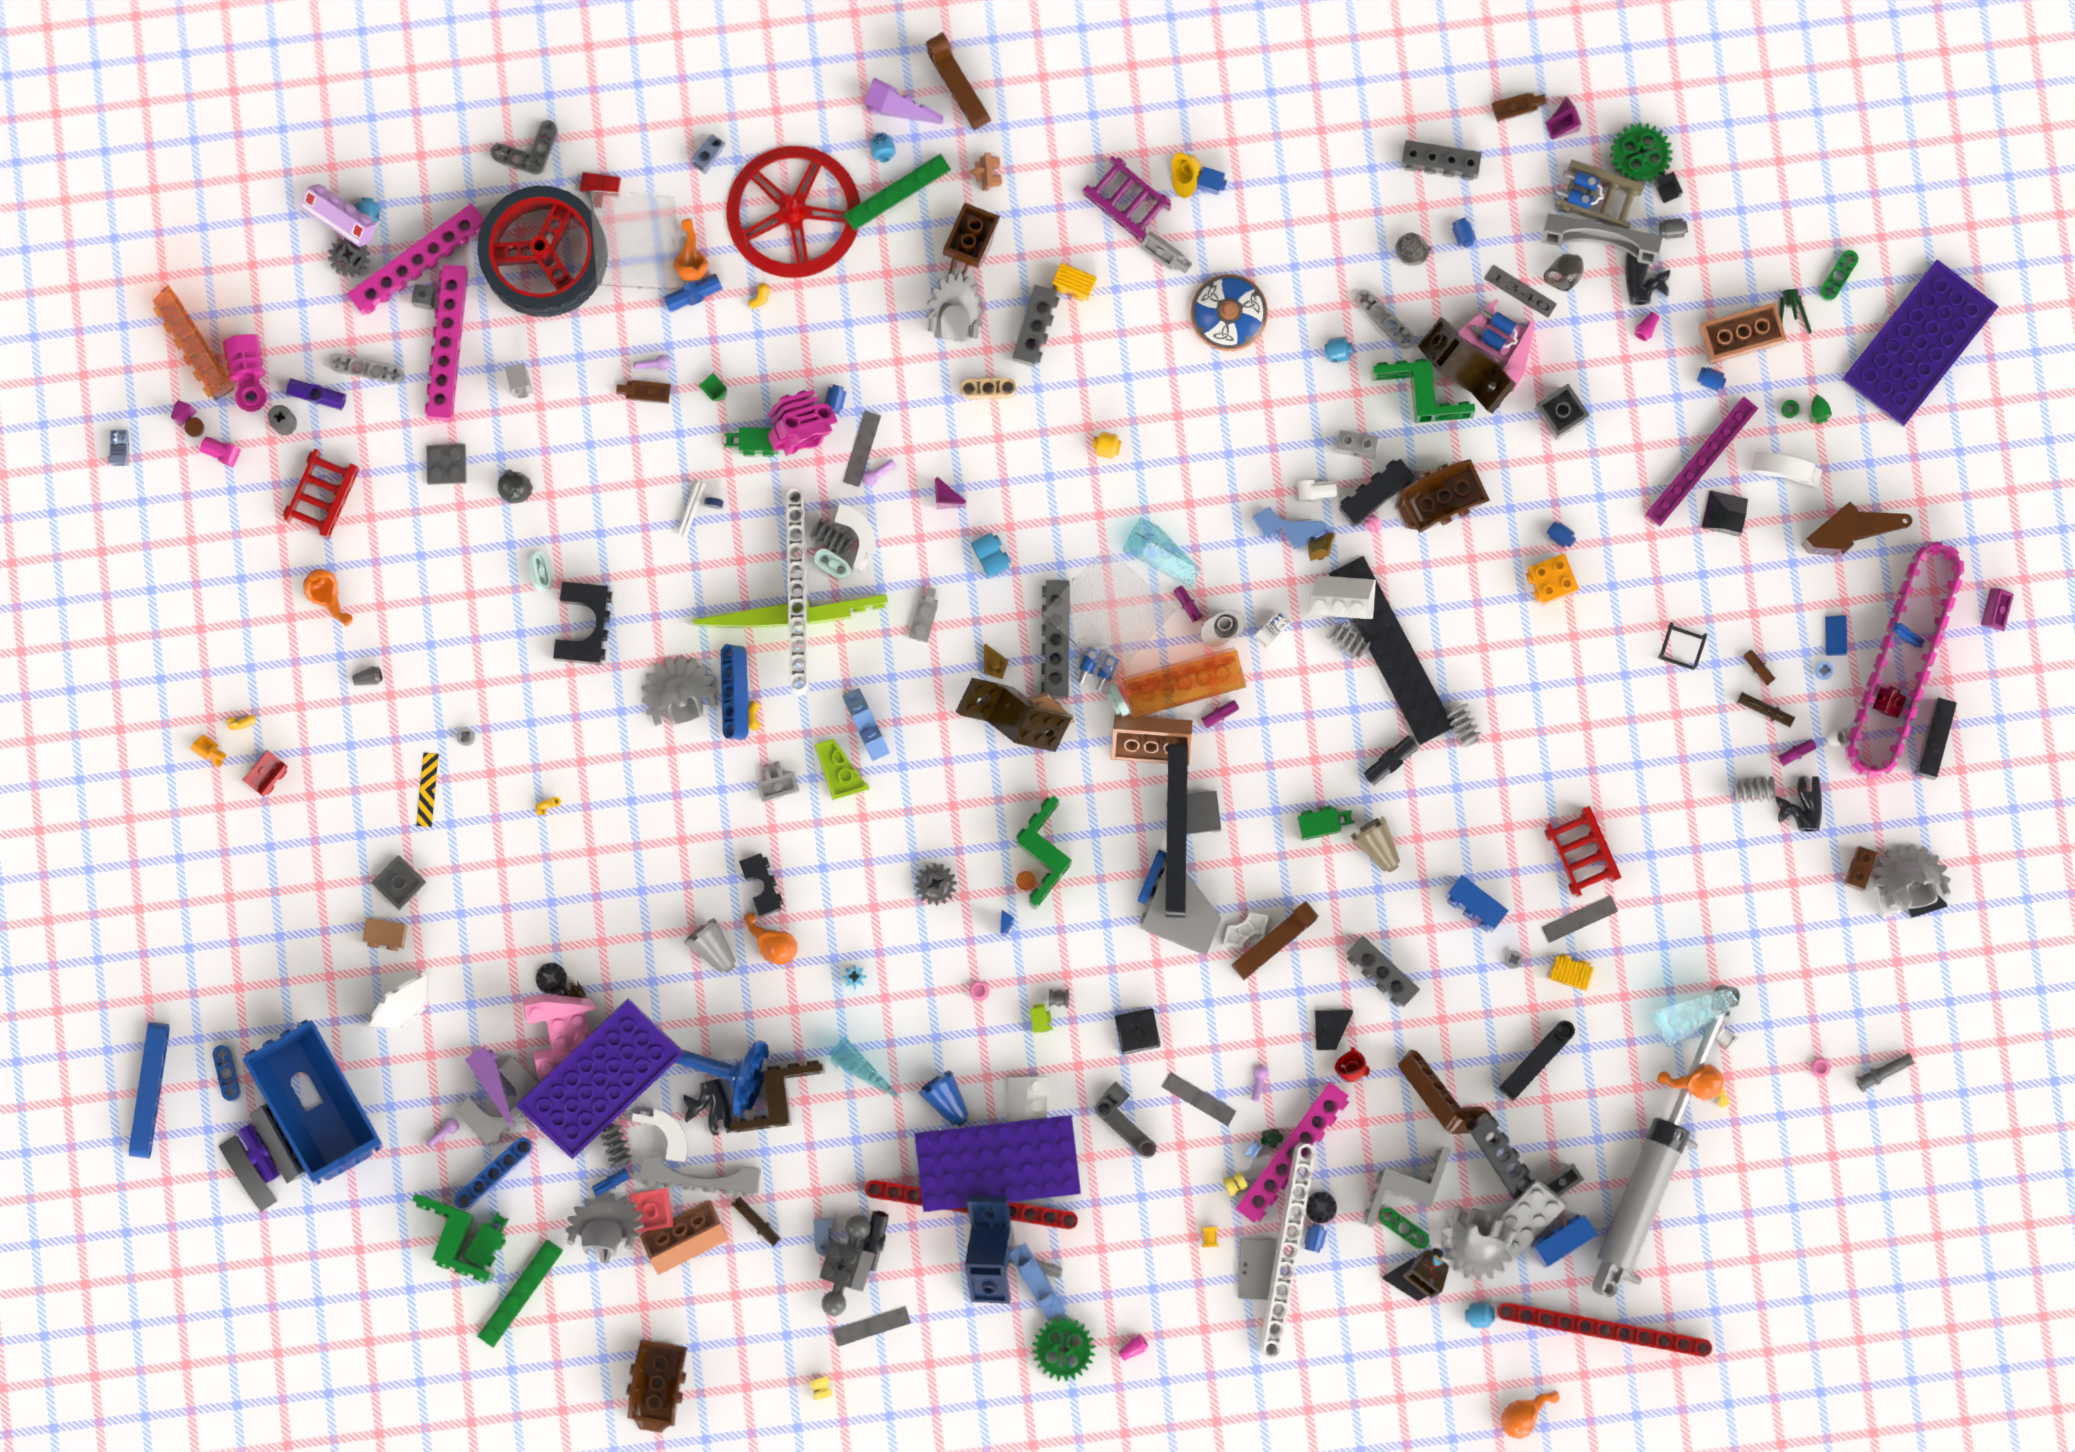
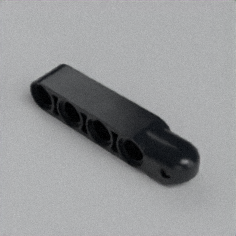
M1566 1020L1559 1022L1500 1085L1499 1089L1514 1101L1574 1036V1025Z

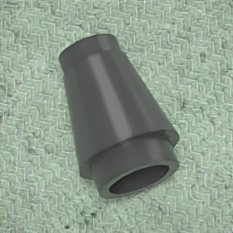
M371 666L353 674L352 679L355 686L378 685L379 682L383 681V675L379 666Z

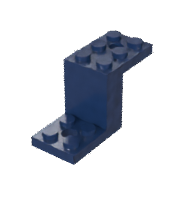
M968 1195L967 1204L971 1232L965 1259V1270L971 1302L1010 1304L1011 1293L1007 1270L1014 1235L1008 1197Z

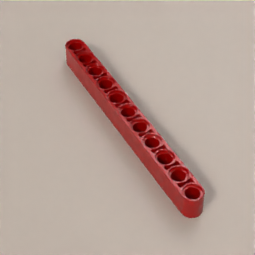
M871 1180L865 1185V1193L870 1198L922 1206L920 1187ZM872 1184L879 1186V1192L876 1195H871L868 1191L869 1186ZM891 1187H896L899 1190V1194L895 1198H891L888 1195V1190ZM911 1190L918 1192V1199L915 1201H910L907 1197L908 1192ZM1008 1202L1009 1206L1016 1208V1214L1011 1217V1221L1072 1230L1078 1224L1077 1215L1071 1211ZM966 1207L947 1210L969 1214V1210ZM1027 1209H1033L1036 1212L1034 1219L1028 1220L1025 1218L1024 1213ZM1047 1212L1054 1213V1222L1047 1223L1044 1220V1215ZM1072 1215L1075 1218V1223L1072 1226H1066L1063 1222L1065 1216Z
M1502 1303L1497 1308V1316L1503 1321L1697 1357H1706L1712 1352V1344L1702 1338L1513 1303ZM1503 1306H1508L1511 1309L1509 1317L1502 1316L1501 1309ZM1523 1310H1528L1531 1313V1318L1528 1321L1521 1319L1520 1314ZM1543 1313L1550 1316L1551 1320L1547 1325L1542 1324L1540 1321ZM1562 1317H1567L1570 1320L1568 1328L1561 1327L1560 1319ZM1583 1320L1587 1321L1590 1325L1587 1332H1583L1579 1328ZM1602 1324H1606L1609 1327V1333L1606 1336L1601 1335L1599 1332V1327ZM1621 1328L1628 1330L1629 1336L1627 1339L1620 1338L1619 1330ZM1642 1331L1648 1334V1341L1645 1343L1640 1342L1638 1338L1639 1333ZM1661 1335H1665L1668 1338V1344L1664 1347L1658 1343V1338ZM1680 1339H1685L1688 1343L1685 1350H1681L1678 1347ZM1701 1342L1707 1345V1351L1704 1354H1701L1697 1349L1698 1344Z

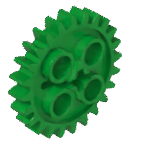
M1639 122L1637 128H1635L1633 123L1630 125V130L1624 127L1623 133L1618 132V138L1613 139L1615 145L1610 147V150L1614 151L1610 154V157L1615 158L1611 165H1617L1615 172L1621 170V177L1626 175L1627 179L1632 178L1636 182L1640 180L1642 184H1645L1646 180L1652 184L1653 177L1656 180L1660 175L1664 176L1666 174L1664 169L1669 170L1670 165L1668 163L1673 160V158L1669 157V155H1672L1673 150L1668 149L1672 143H1666L1668 136L1662 137L1663 130L1656 132V126L1649 129V123L1646 124L1645 128L1642 127L1641 122ZM1643 139L1651 140L1652 145H1645ZM1624 145H1632L1634 150L1627 151ZM1640 151L1641 153H1645L1644 157H1642L1641 154H1638V152ZM1649 157H1656L1658 163L1650 162ZM1631 163H1638L1640 165V168L1634 169L1631 166Z
M1060 1317L1059 1323H1056L1053 1318L1051 1326L1045 1322L1046 1329L1039 1328V1331L1042 1333L1041 1336L1034 1335L1038 1342L1032 1343V1345L1037 1346V1349L1033 1350L1032 1353L1038 1356L1033 1361H1040L1037 1368H1045L1042 1374L1049 1371L1050 1379L1057 1375V1381H1059L1061 1376H1064L1067 1382L1068 1376L1071 1375L1073 1380H1075L1076 1373L1083 1376L1081 1369L1089 1370L1086 1366L1087 1363L1093 1364L1089 1357L1095 1356L1093 1352H1090L1091 1349L1096 1348L1095 1345H1090L1094 1337H1087L1091 1331H1083L1085 1324L1078 1327V1320L1072 1324L1070 1317H1068L1066 1322ZM1053 1332L1061 1334V1341L1059 1343L1051 1342L1050 1335ZM1068 1332L1066 1347L1069 1348V1352H1065L1063 1366L1060 1367L1061 1351L1058 1350V1347L1063 1345L1064 1333ZM1074 1335L1079 1336L1081 1339V1344L1077 1347H1073L1069 1343L1070 1338ZM1051 1351L1056 1352L1058 1355L1055 1363H1049L1046 1359L1047 1354ZM1069 1355L1077 1357L1078 1362L1073 1367L1068 1366L1066 1363V1358Z

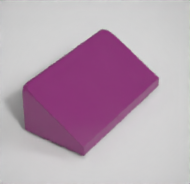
M178 400L171 414V419L178 426H181L189 418L193 417L197 411L192 405Z
M1991 588L1981 625L2005 631L2014 594L2000 588Z

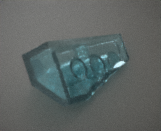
M1143 517L1139 519L1123 546V552L1190 587L1193 586L1201 571L1158 525Z
M843 1037L829 1052L831 1056L829 1061L836 1068L840 1066L843 1070L896 1099L900 1097L846 1037Z

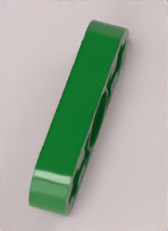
M1847 250L1839 258L1820 289V296L1823 300L1832 301L1840 292L1858 263L1859 258L1855 251ZM1849 255H1851L1853 257V262H1850L1848 266L1844 268L1843 265L1846 262V258L1844 257H1849ZM1842 271L1845 276L1844 279L1841 281L1836 280L1834 272ZM1832 283L1835 284L1832 290L1834 295H1825L1826 290L1824 289L1828 290Z
M1384 1208L1379 1213V1221L1417 1249H1423L1428 1246V1234L1392 1208ZM1390 1211L1392 1213L1391 1217L1394 1220L1397 1217L1401 1219L1396 1223L1395 1229L1391 1227L1394 1224L1390 1220L1384 1221V1212L1388 1213ZM1401 1223L1409 1225L1410 1231L1407 1234L1399 1232L1398 1227ZM1413 1228L1417 1230V1232L1414 1233L1415 1235L1419 1237L1421 1235H1424L1423 1240L1425 1241V1244L1421 1243L1417 1245V1240L1414 1237H1412L1411 1240L1407 1238L1412 1234Z

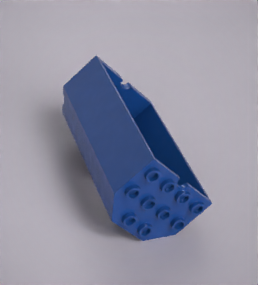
M306 1019L297 1024L298 1028L292 1031L288 1029L279 1034L280 1039L276 1041L270 1039L262 1044L263 1047L259 1050L252 1049L244 1054L245 1057L242 1060L313 1186H317L322 1183L321 1179L328 1181L371 1157L373 1154L372 1150L375 1149L377 1152L384 1146L313 1020L308 1021ZM299 1072L306 1073L310 1077L323 1100V1103L307 1112L291 1086L292 1077Z

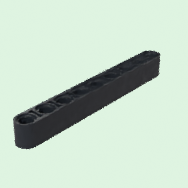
M1168 743L1166 918H1185L1188 744Z

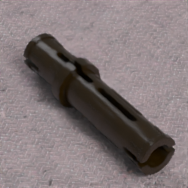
M1744 692L1741 693L1737 703L1771 718V721L1774 722L1775 720L1791 728L1795 716L1780 710L1778 706L1775 708Z
M741 1196L731 1204L757 1230L756 1233L762 1235L772 1247L782 1239L769 1227L770 1224L765 1222Z

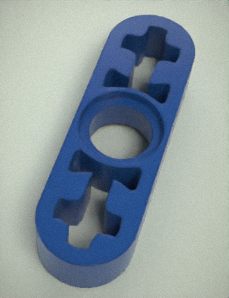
M1158 849L1137 902L1147 904L1165 861V851Z
M219 1045L214 1048L212 1056L221 1093L225 1100L236 1101L241 1095L232 1053L227 1046ZM220 1049L227 1052V1055H224L225 1062L229 1061L230 1064H223L219 1067V1063H223L222 1058L217 1057ZM224 1068H230L232 1071V1075L228 1079H224L221 1075ZM234 1080V1083L230 1084L231 1088L236 1090V1093H234L233 1097L231 1098L230 1095H226V1092L229 1091V1087L227 1084L224 1085L223 1082H231Z

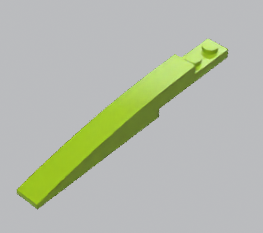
M887 595L810 607L807 600L808 625L851 619L850 611L862 613L866 611V608L873 607V610L884 609L885 605H888ZM788 603L694 619L693 624L696 627L712 628L788 627ZM795 607L793 609V612L798 613L802 611L803 608Z

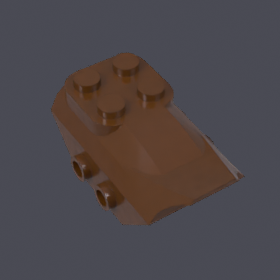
M1471 459L1449 466L1447 463L1437 468L1438 471L1432 474L1426 472L1420 475L1419 480L1400 491L1401 499L1396 510L1405 529H1415L1421 533L1439 524L1444 526L1453 521L1452 518L1458 515L1460 518L1470 514L1471 509L1490 501Z
M640 1340L635 1364L631 1363L629 1375H632V1382L628 1383L626 1395H629L627 1418L633 1419L640 1430L662 1433L667 1427L675 1425L678 1404L682 1403L683 1392H680L681 1384H685L687 1372L683 1371L688 1347L660 1341Z

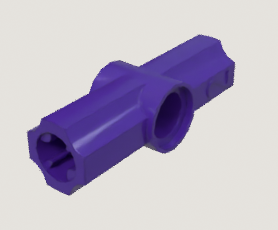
M290 378L286 387V395L310 401L315 405L320 404L342 411L346 403L347 394L323 388L318 384H309ZM314 391H321L320 397L312 398Z
M252 1124L236 1132L246 1149L247 1157L253 1166H256L263 1181L268 1183L279 1177L281 1174L271 1159L270 1152L265 1143L260 1140Z

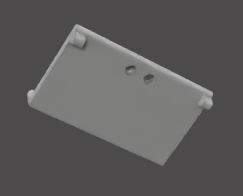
M1240 1239L1238 1298L1268 1300L1276 1254L1275 1239Z

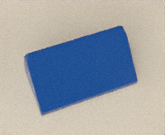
M1846 615L1825 617L1826 656L1847 655Z
M1004 910L1001 911L1000 929L1001 936L1003 937L1007 935L1015 923L1014 917Z

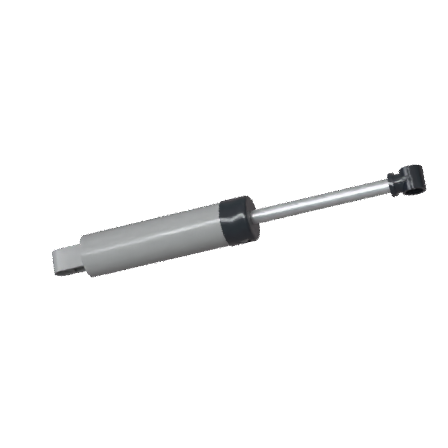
M1722 984L1715 988L1713 993L1715 1001L1711 1006V1010L1714 1012L1687 1075L1705 1064L1724 1016L1729 1017L1732 1006H1735L1740 1001V992L1736 987ZM1681 1088L1668 1121L1655 1117L1651 1124L1645 1144L1597 1256V1259L1602 1262L1594 1278L1592 1289L1598 1295L1607 1298L1615 1296L1622 1279L1638 1285L1642 1282L1638 1276L1631 1272L1685 1146L1693 1149L1698 1148L1697 1143L1688 1139L1690 1131L1679 1126L1692 1095L1688 1089Z

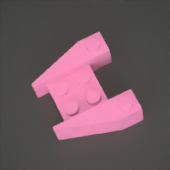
M1495 299L1485 309L1496 314L1494 309L1499 300ZM1480 312L1458 333L1495 360L1506 365L1504 370L1516 382L1512 390L1514 392L1526 369L1535 320L1532 319L1527 330L1516 325V339L1518 342L1516 345L1512 344L1508 348L1503 347L1499 352L1480 340L1481 336L1473 332L1471 327L1475 324L1483 330L1489 328L1507 339L1505 345L1514 341V331L1509 336L1491 325V320Z
M547 994L522 998L527 1023L531 1024L546 1020L551 1048L532 1052L538 1079L544 1078L590 1034L586 1012L597 1010L593 999Z

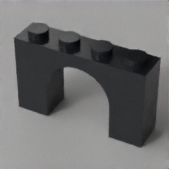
M562 581L560 602L562 604L581 605L590 608L596 616V627L588 638L581 641L555 639L553 654L555 661L602 666V661L606 659V649H603L604 641H608L609 633L606 630V622H610L611 611H608V603H612L613 592L610 591L609 586Z

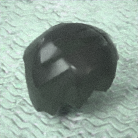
M509 469L499 478L497 488L502 499L508 503L516 504L528 499L532 494L533 485L526 475Z

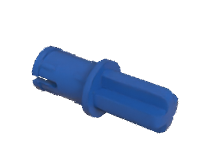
M623 1168L611 1176L607 1175L606 1179L593 1185L592 1190L596 1196H599L612 1188L616 1189V1186L631 1178L627 1170Z

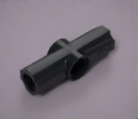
M1406 736L1394 748H1390L1380 756L1378 761L1363 774L1375 786L1389 773L1392 774L1404 763L1403 761L1416 752L1419 747L1411 737Z

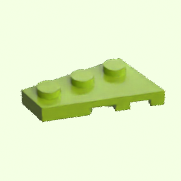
M834 739L814 745L832 801L870 789Z

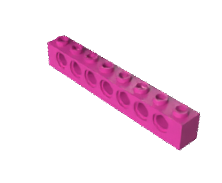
M470 203L357 285L347 295L362 315L372 313L376 309L375 306L392 298L391 295L396 291L404 290L408 282L419 279L423 275L422 272L426 269L434 268L438 265V261L441 258L449 257L459 245L464 246L470 241V237L475 234L479 235L484 218L473 203ZM469 223L470 227L468 230L463 231L460 229L461 225ZM448 234L454 235V239L451 242L445 241V237ZM434 245L439 246L436 253L429 252L430 247ZM416 257H423V261L419 265L414 264V259ZM401 268L407 269V273L404 276H399L398 271ZM385 280H392L389 287L382 286ZM376 291L374 298H367L368 292Z
M443 264V270L439 271L441 289L437 290V300H439V308L435 309L437 327H433L435 346H431L433 365H429L431 384H427L429 403H425V414H427L429 420L453 422L469 272L466 266ZM449 283H457L456 288L448 290L447 286ZM447 302H455L454 307L446 309L445 305ZM452 320V326L444 328L443 324L445 321ZM444 339L451 340L448 347L441 346ZM442 358L449 359L446 366L439 365ZM440 377L447 378L444 385L437 384ZM438 396L445 397L442 404L435 403Z
M1329 1082L1235 1210L1253 1223L1256 1220L1261 1222L1266 1215L1265 1208L1268 1204L1272 1206L1278 1199L1276 1193L1281 1188L1284 1191L1288 1185L1292 1164L1288 1151L1301 1143L1300 1135L1304 1132L1309 1133L1311 1136V1141L1307 1144L1313 1145L1315 1141L1319 1143L1326 1134L1323 1132L1326 1126L1331 1127L1336 1121L1337 1117L1335 1114L1339 1109L1343 1111L1348 1105L1349 1101L1346 1099L1349 1095ZM1332 1101L1335 1106L1334 1110L1331 1112L1326 1111L1323 1107L1324 1102ZM1320 1117L1323 1121L1322 1126L1314 1127L1312 1125V1118ZM1303 1147L1300 1154L1302 1157H1306L1309 1150L1307 1147ZM1279 1164H1284L1287 1167L1285 1175L1277 1173L1276 1167ZM1267 1180L1275 1182L1276 1187L1273 1191L1265 1189L1264 1184ZM1255 1196L1263 1198L1264 1204L1261 1207L1254 1206L1252 1200Z

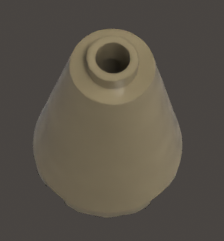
M1381 816L1380 820L1376 818L1360 827L1361 832L1359 834L1354 832L1351 835L1352 840L1383 871L1388 870L1390 873L1399 867L1400 859L1384 816Z

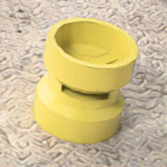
M1240 1171L1231 1178L1222 1179L1230 1197L1236 1195L1240 1190L1245 1191L1249 1189Z
M828 1376L809 1381L810 1387L814 1390V1401L833 1396L832 1390L828 1386Z

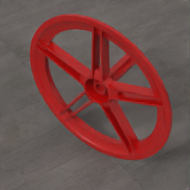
M784 146L764 152L751 160L741 170L734 180L728 195L726 219L730 236L735 246L752 265L774 276L803 278L821 273L836 264L848 252L858 233V230L853 231L846 219L812 216L813 211L844 215L861 203L853 179L837 160L814 148ZM786 159L811 161L792 197L790 194L786 195L760 170L772 163ZM814 163L818 164L805 194L799 193ZM821 166L828 170L841 185L846 197L847 211L806 205L805 201ZM756 174L760 176L781 197L776 199L754 176ZM752 179L779 206V211L743 231L740 221V203L744 190ZM776 218L777 222L749 237L745 236ZM805 219L846 223L837 242L823 255L808 261L802 222ZM787 223L790 227L797 263H783L770 259L755 249L749 241ZM800 229L805 260L803 263L800 260L794 231Z

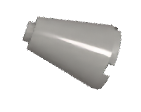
M712 918L707 921L709 923L707 926H700L686 938L687 940L684 943L720 973L723 971L728 973L735 967L736 959L717 920Z

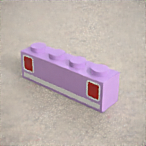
M321 184L307 187L300 205L303 210L359 247L371 242L377 223L370 216L361 213L355 206L346 203L340 196L331 193Z

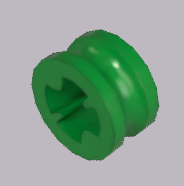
M1787 400L1781 407L1782 415L1789 419L1794 418L1799 412V404L1794 400ZM1786 405H1789V407L1793 405L1795 413H1787Z

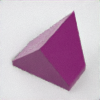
M1568 96L1565 97L1551 118L1545 122L1551 140L1579 132L1582 126L1577 109Z
M938 476L935 478L937 510L966 507L967 501Z

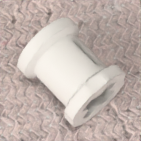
M1722 1026L1714 1041L1717 1040L1726 1047V1051H1729L1739 1037H1734L1725 1030V1026Z

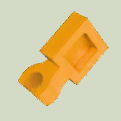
M204 734L190 748L205 760L210 757L212 764L218 768L224 763L223 760L226 758V754L217 749L219 745Z

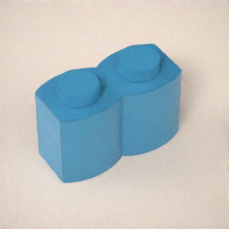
M992 533L971 543L989 579L1009 569L1008 563L1011 562L1006 552L1002 553L999 547L1002 545L997 535L993 536Z

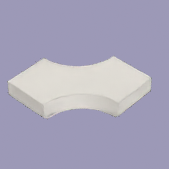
M1250 911L1248 918L1238 925H1227L1222 945L1242 949L1244 942L1254 935H1265L1270 915Z

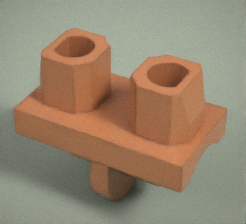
M985 152L984 156L979 157V162H975V168L970 170V175L976 176V182H981L982 191H988L1002 184V176L993 175L992 169L1000 167V157L991 156V152Z

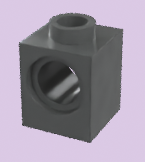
M414 284L411 303L417 308L433 310L437 291L434 286Z

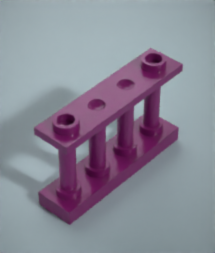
M1112 155L1110 158V163L1113 165L1096 186L1091 188L1087 184L1083 189V195L1142 243L1147 236L1145 232L1147 225L1163 207L1168 211L1171 210V200L1163 193L1160 195L1128 169L1125 161L1119 157L1116 159ZM1118 171L1122 172L1128 178L1113 196L1106 200L1101 196V191ZM1135 183L1142 191L1125 211L1122 210L1120 212L1116 208V203L1131 185ZM1150 195L1157 203L1140 223L1137 222L1135 224L1130 220L1131 215L1145 198Z

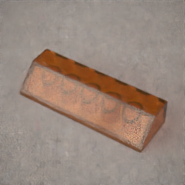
M167 285L153 300L155 305L153 310L158 318L163 317L165 321L163 324L168 334L173 333L175 337L173 340L178 350L182 348L184 351V360L188 366L192 364L195 371L193 374L198 382L202 380L205 387L203 390L208 398L212 397L217 401L233 391L235 387L177 294Z
M1235 647L1122 678L1133 718L1247 687Z

